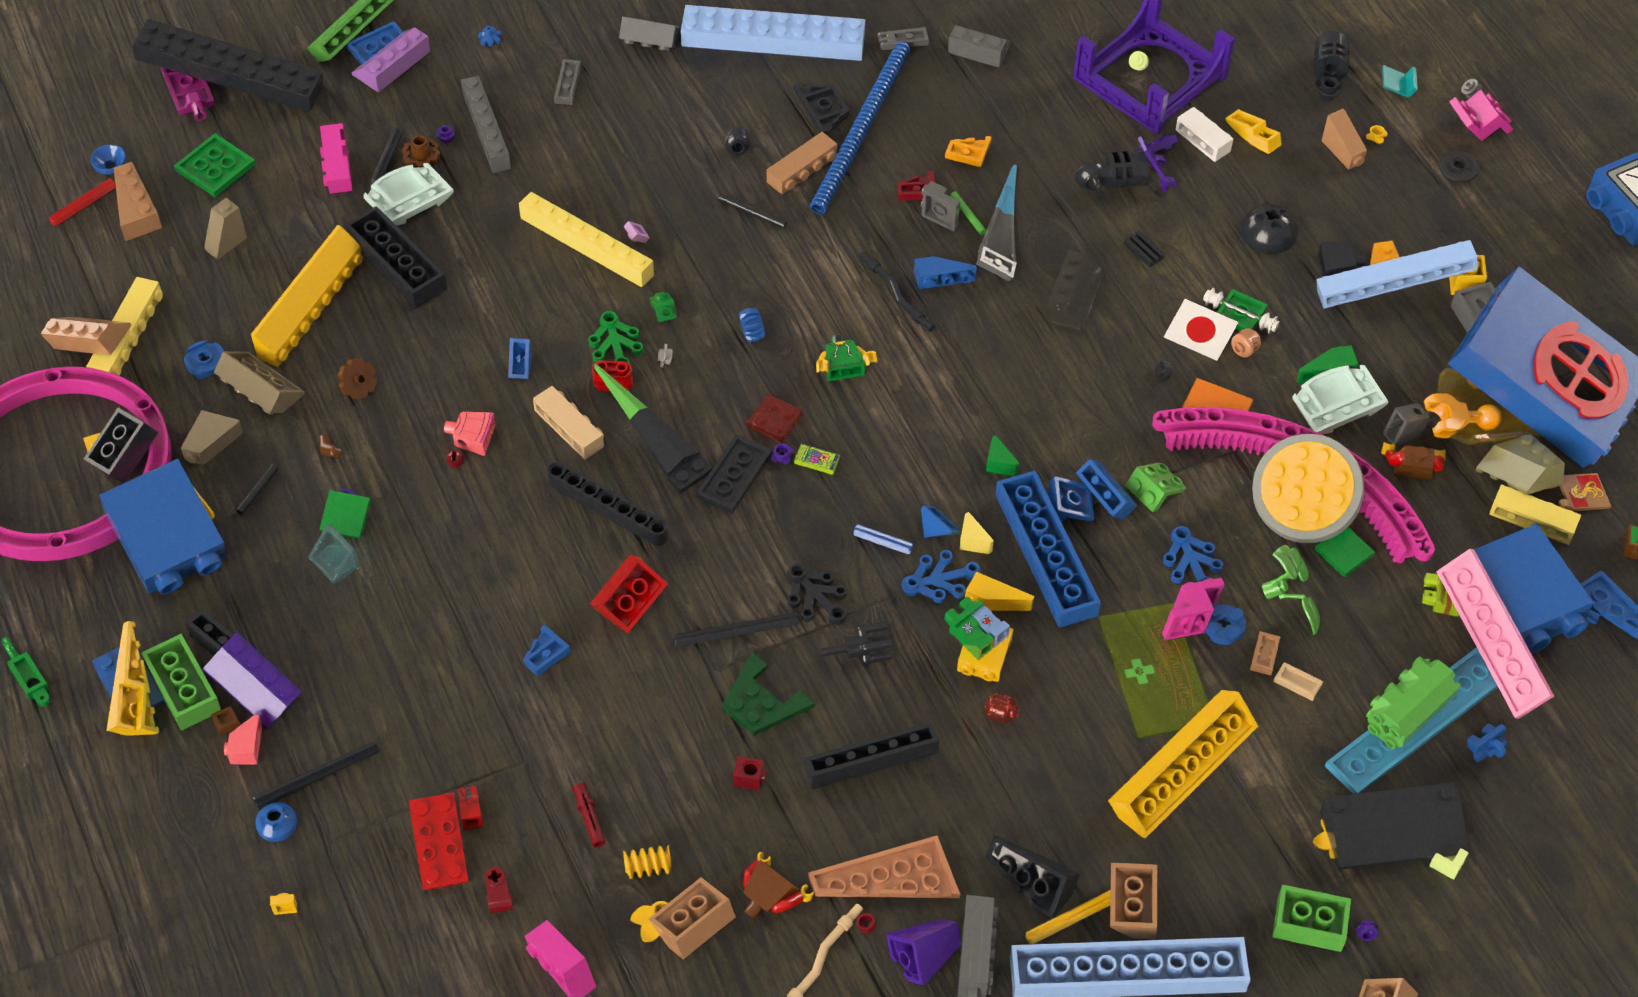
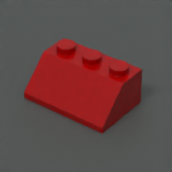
M629 555L591 601L590 605L606 619L626 633H629L668 583L638 556Z

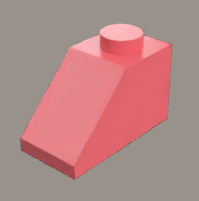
M253 715L229 734V740L224 745V755L228 756L230 764H257L262 733V723L259 715Z

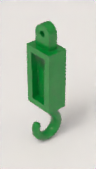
M3 637V646L12 659L7 662L9 669L28 699H35L39 706H47L50 702L47 691L50 689L27 652L19 655L9 638ZM32 679H37L40 682L31 688L27 687V683Z

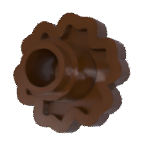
M422 135L413 137L411 143H406L402 149L404 164L407 166L413 164V168L424 167L423 163H428L430 166L436 165L441 158L439 144L433 139L427 140Z
M362 358L349 359L347 365H342L338 373L340 380L339 388L343 394L350 395L352 399L366 398L368 392H373L377 384V379L373 377L376 373L375 368L370 362H364Z

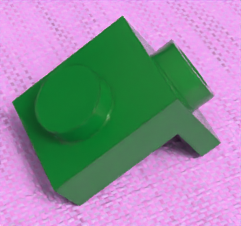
M659 292L653 297H649L650 304L656 312L658 322L677 317L674 300L669 293Z

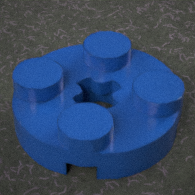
M208 341L194 343L187 349L186 357L184 356L185 366L198 379L212 376L215 374V368L224 350L215 342L214 344L208 343ZM202 357L209 358L206 361H202Z
M1213 604L1214 611L1205 630L1210 636L1209 639L1221 645H1230L1235 640H1240L1246 628L1243 611L1240 608L1226 604ZM1224 621L1227 622L1229 625H1227L1226 628L1222 627V624L1219 622Z

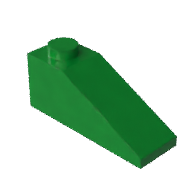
M1352 346L1331 348L1301 367L1296 380L1297 384L1305 383L1314 376L1333 368L1349 366V369H1357L1358 362Z

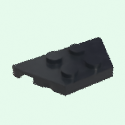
M793 84V90L819 133L823 132L828 135L849 116V109L834 85L820 86L818 84H811L810 87H799V84Z

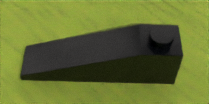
M993 836L986 857L1002 875H1006L1015 885L1014 888L1029 900L1028 903L1032 908L1050 918H1054L1072 896L1080 876L1079 873L1056 861L998 836Z

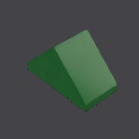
M996 435L993 436L986 472L1013 477L1017 476L1019 462Z

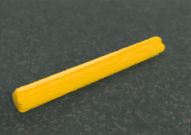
M1111 890L1026 932V940L1030 945L1035 944L1110 906Z

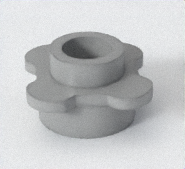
M667 344L664 345L663 349H659L658 361H661L660 367L662 368L664 364L670 365L673 350L667 348Z

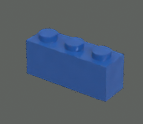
M1089 459L1076 472L1112 517L1124 520L1137 507V504L1101 462Z

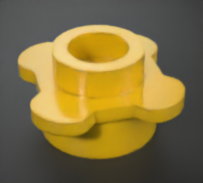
M1375 125L1370 127V132L1366 135V139L1382 144L1384 137L1387 136V132L1382 126Z

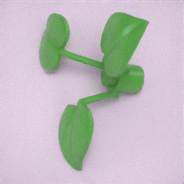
M1283 545L1273 553V556L1280 561L1286 573L1277 579L1263 583V592L1267 599L1277 596L1280 599H1302L1303 609L1311 624L1313 635H1315L1320 625V615L1312 598H1307L1303 594H1285V591L1288 590L1287 580H1294L1297 578V575L1302 582L1308 580V568L1295 547L1290 549L1287 545Z

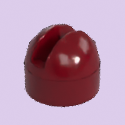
M451 450L448 453L447 463L450 467L457 468L463 464V454L459 450Z
M864 913L857 918L856 923L862 933L870 934L875 930L876 921L871 914Z

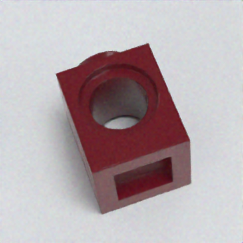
M737 756L733 774V786L760 790L761 782H766L767 769H764V760ZM748 772H754L755 774H754V775H748V774H746V773H748Z

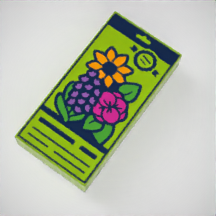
M801 444L794 459V464L833 475L840 460V455Z

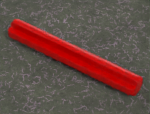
M109 178L49 217L51 224L54 226L59 225L116 188L115 182Z

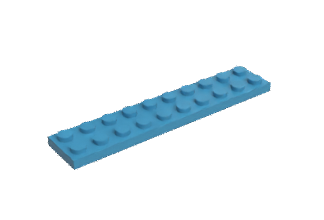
M1476 647L1450 667L1456 675L1453 678L1454 682L1457 683L1459 681L1461 685L1457 696L1402 748L1397 747L1394 750L1388 748L1384 741L1371 734L1368 730L1328 760L1325 767L1353 794L1362 793L1498 688V685L1478 648Z

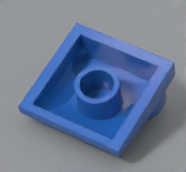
M1054 476L1050 480L1047 495L1060 521H1065L1067 518L1093 521L1094 512L1091 490L1085 483Z

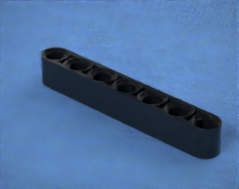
M554 462L548 466L549 484L554 489L655 546H661L667 542V524L664 520L563 463Z

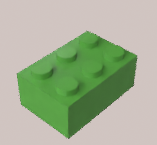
M1282 885L1277 899L1272 938L1341 952L1347 938L1351 899Z

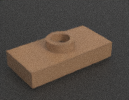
M1259 632L1250 667L1251 671L1271 676L1280 636Z

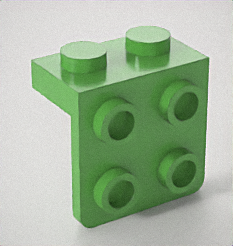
M1163 463L1136 467L1125 484L1152 512L1158 511L1168 495L1182 493L1186 490L1182 480L1174 476Z

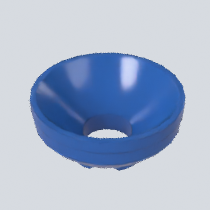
M110 144L97 148L92 153L90 161L97 172L111 175L114 174V168L107 169L105 167L111 163L116 164L115 167L126 164V155L121 147Z
M270 803L264 806L257 814L255 822L257 832L267 841L279 842L285 840L293 834L297 827L296 813L285 803ZM277 811L281 813L280 818L276 821L268 819V815L272 812Z

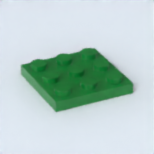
M215 133L176 163L174 168L176 172L213 197H216L254 167L256 162L255 159Z

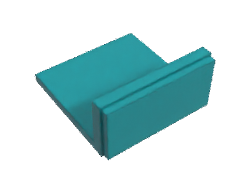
M1385 65L1382 66L1383 88L1410 98L1418 90L1415 67H1412L1404 74Z

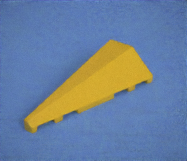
M127 621L123 624L107 731L122 735L159 733V728L155 727L153 718L155 710L150 705L148 696L150 688L144 661L140 660L138 651L140 643L136 641L133 629L136 625L135 622Z

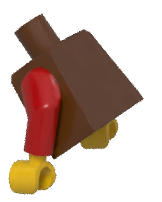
M1383 443L1381 453L1386 456L1389 464L1393 466L1394 476L1432 480L1433 470L1439 472L1444 467L1446 450L1444 449L1436 450L1425 447L1404 446L1399 452L1395 453V444Z
M763 852L758 853L757 860L744 872L743 893L751 899L744 912L754 919L762 909L770 914L781 913L803 901H811L814 892L810 894L805 893L809 887L806 884L802 886L800 892H797L799 888L770 867V856L768 859L762 860Z

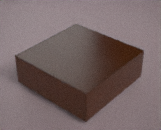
M232 706L211 714L220 735L241 725Z

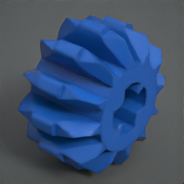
M754 307L741 311L739 319L746 340L748 342H755L764 338L765 330L758 309Z

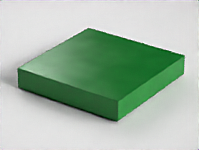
M330 490L319 530L321 532L361 539L371 499L369 497Z
M1349 527L1337 536L1320 542L1315 547V551L1343 577H1346L1375 554V551Z

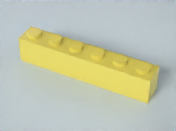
M136 277L112 320L130 322L131 327L111 355L93 354L86 366L87 368L107 371L118 376L121 374V368L128 361L132 348L137 345L141 332L145 330L147 321L153 316L157 303L162 299L163 292L159 282Z

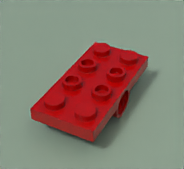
M454 792L410 800L409 806L423 891L469 883Z

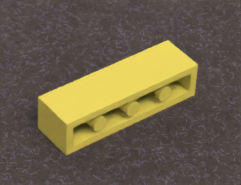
M1504 485L1500 486L1489 515L1523 528L1537 524L1546 537L1567 545L1570 544L1581 517L1580 514L1571 510L1561 508L1553 503L1535 498L1532 495H1526Z

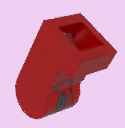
M476 786L458 788L463 830L483 827ZM477 819L475 822L472 823L467 822L468 820Z

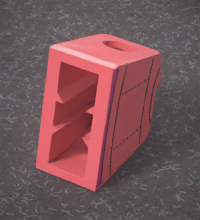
M461 412L457 422L446 421L444 432L453 434L456 447L485 456L495 428L494 413Z

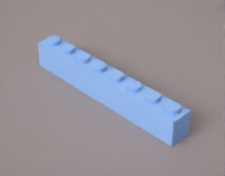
M1470 240L1458 242L1425 252L1383 261L1378 264L1316 279L1317 292L1323 308H1328L1477 270V255Z

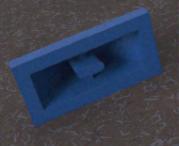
M510 338L508 378L529 379L533 357L530 339Z
M933 505L922 506L924 538L957 535L962 532Z

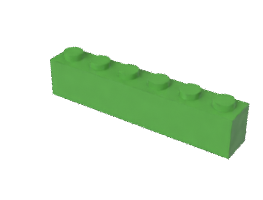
M358 0L308 46V50L317 62L330 60L393 0Z

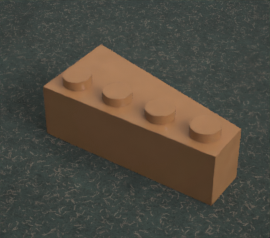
M129 162L115 167L114 176L120 226L125 241L161 229L162 226L158 213L133 163Z

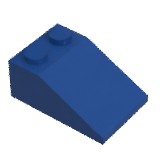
M120 647L92 660L96 672L111 699ZM144 663L150 693L148 694L150 705L155 707L163 703L164 699Z

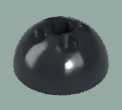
M1263 204L1247 213L1241 223L1240 234L1243 241L1253 250L1265 254H1279L1289 250L1296 242L1297 225L1293 216L1285 208L1275 204Z

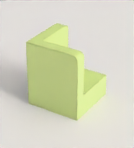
M1460 848L1456 856L1443 857L1436 853L1430 863V867L1454 880L1464 864L1468 852Z

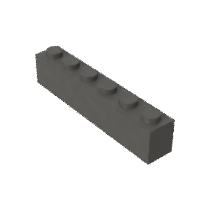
M479 75L462 79L463 96L492 173L511 169L509 152Z

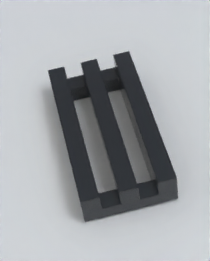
M1140 231L1124 241V244L1149 267L1164 259L1165 254Z

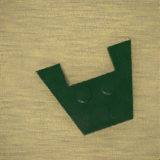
M751 652L722 705L724 712L755 736L815 708V703L800 691H797L783 704L755 681L767 669V664Z

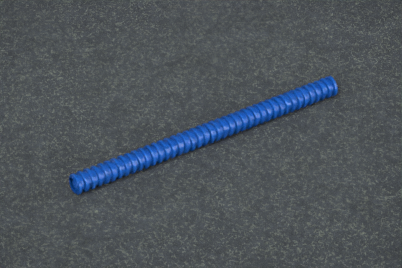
M897 42L893 51L889 55L885 66L881 70L860 113L856 117L810 204L813 212L817 214H824L904 61L910 53V47L906 43Z

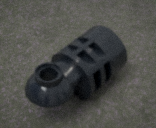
M1337 31L1322 33L1315 41L1314 74L1318 78L1315 80L1314 85L1319 93V97L1324 101H1332L1343 93L1345 86L1341 79L1349 71L1350 41L1346 35Z
M1143 149L1106 153V165L1098 163L1085 164L1080 167L1075 176L1077 184L1090 191H1095L1103 185H1107L1109 189L1147 185L1149 182L1148 157Z

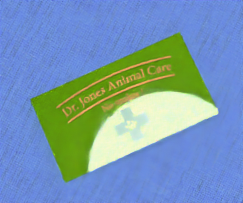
M1173 603L1099 617L1138 738L1181 730L1208 704L1185 637L1165 640L1162 635L1169 614L1173 610Z

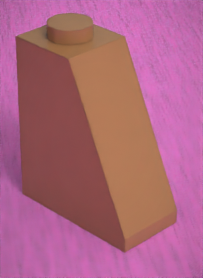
M1341 109L1328 115L1322 142L1348 170L1362 165L1365 161L1367 149L1346 111Z

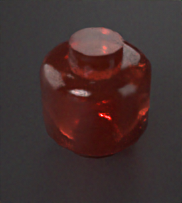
M995 693L992 697L989 696L985 703V713H987L988 718L1004 724H1008L1013 718L1015 719L1019 712L1016 700L1012 696Z

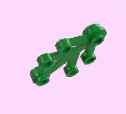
M606 311L600 317L601 326L588 338L590 347H599L598 350L592 353L595 363L604 361V354L612 346L616 358L614 361L630 364L629 359L623 356L620 344L630 348L634 355H641L643 353V344L632 341L639 338L638 328L630 327L620 322L619 317L612 311ZM616 329L627 333L628 338L618 334ZM608 330L609 336L600 346V338Z

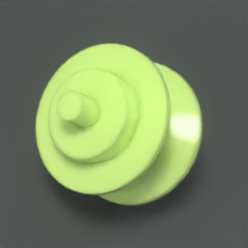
M1137 51L1131 54L1129 64L1133 69L1141 71L1148 66L1149 59L1145 53Z

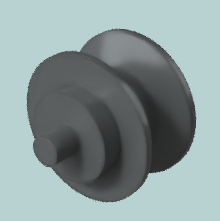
M1469 79L1463 84L1461 91L1470 99L1482 90V85L1476 79Z

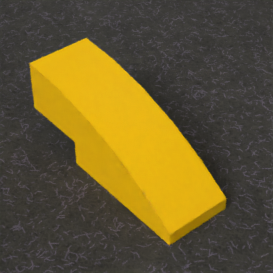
M1239 109L1226 118V122L1242 138L1259 150L1270 154L1281 146L1280 132L1266 127L1265 120Z

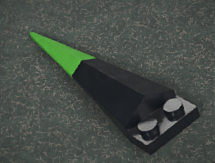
M595 364V370L640 434L667 480L680 494L709 475L713 468L696 448L601 367Z

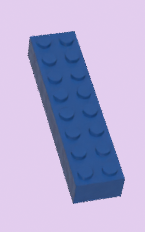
M1036 471L997 481L995 496L1058 627L1061 628L1097 617L1101 602Z

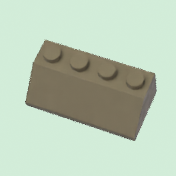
M223 351L214 371L221 381L231 384L236 392L246 395L250 402L260 405L264 412L271 415L285 412L305 393V391L250 352Z

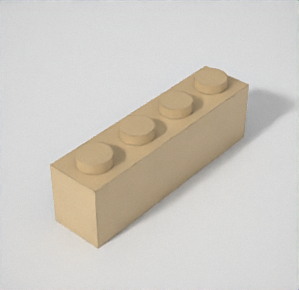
M551 386L533 398L534 410L584 459H587L604 447V434L601 429L595 428L591 424L590 419L586 415H582L574 403L568 402L561 391H557Z

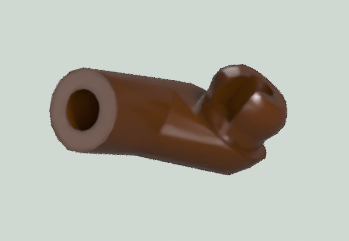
M320 435L321 454L330 458L340 457L341 448L330 444L328 435Z

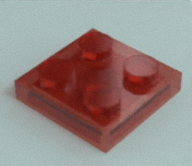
M767 394L747 421V426L782 443L802 416V409Z

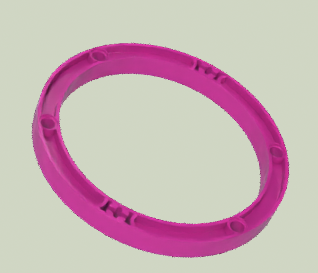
M59 367L25 374L0 385V418L25 403L58 394H89L112 400L127 408L139 420L159 432L149 446L148 460L143 474L172 461L171 440L157 405L141 388L121 376L93 368ZM106 514L83 526L56 533L31 534L0 527V555L28 561L62 560L93 552L119 538Z

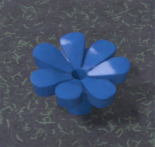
M487 26L482 29V32L478 33V38L481 39L480 44L483 46L488 43V46H494V42L496 44L501 43L499 38L502 36L501 31H496V28L492 26Z

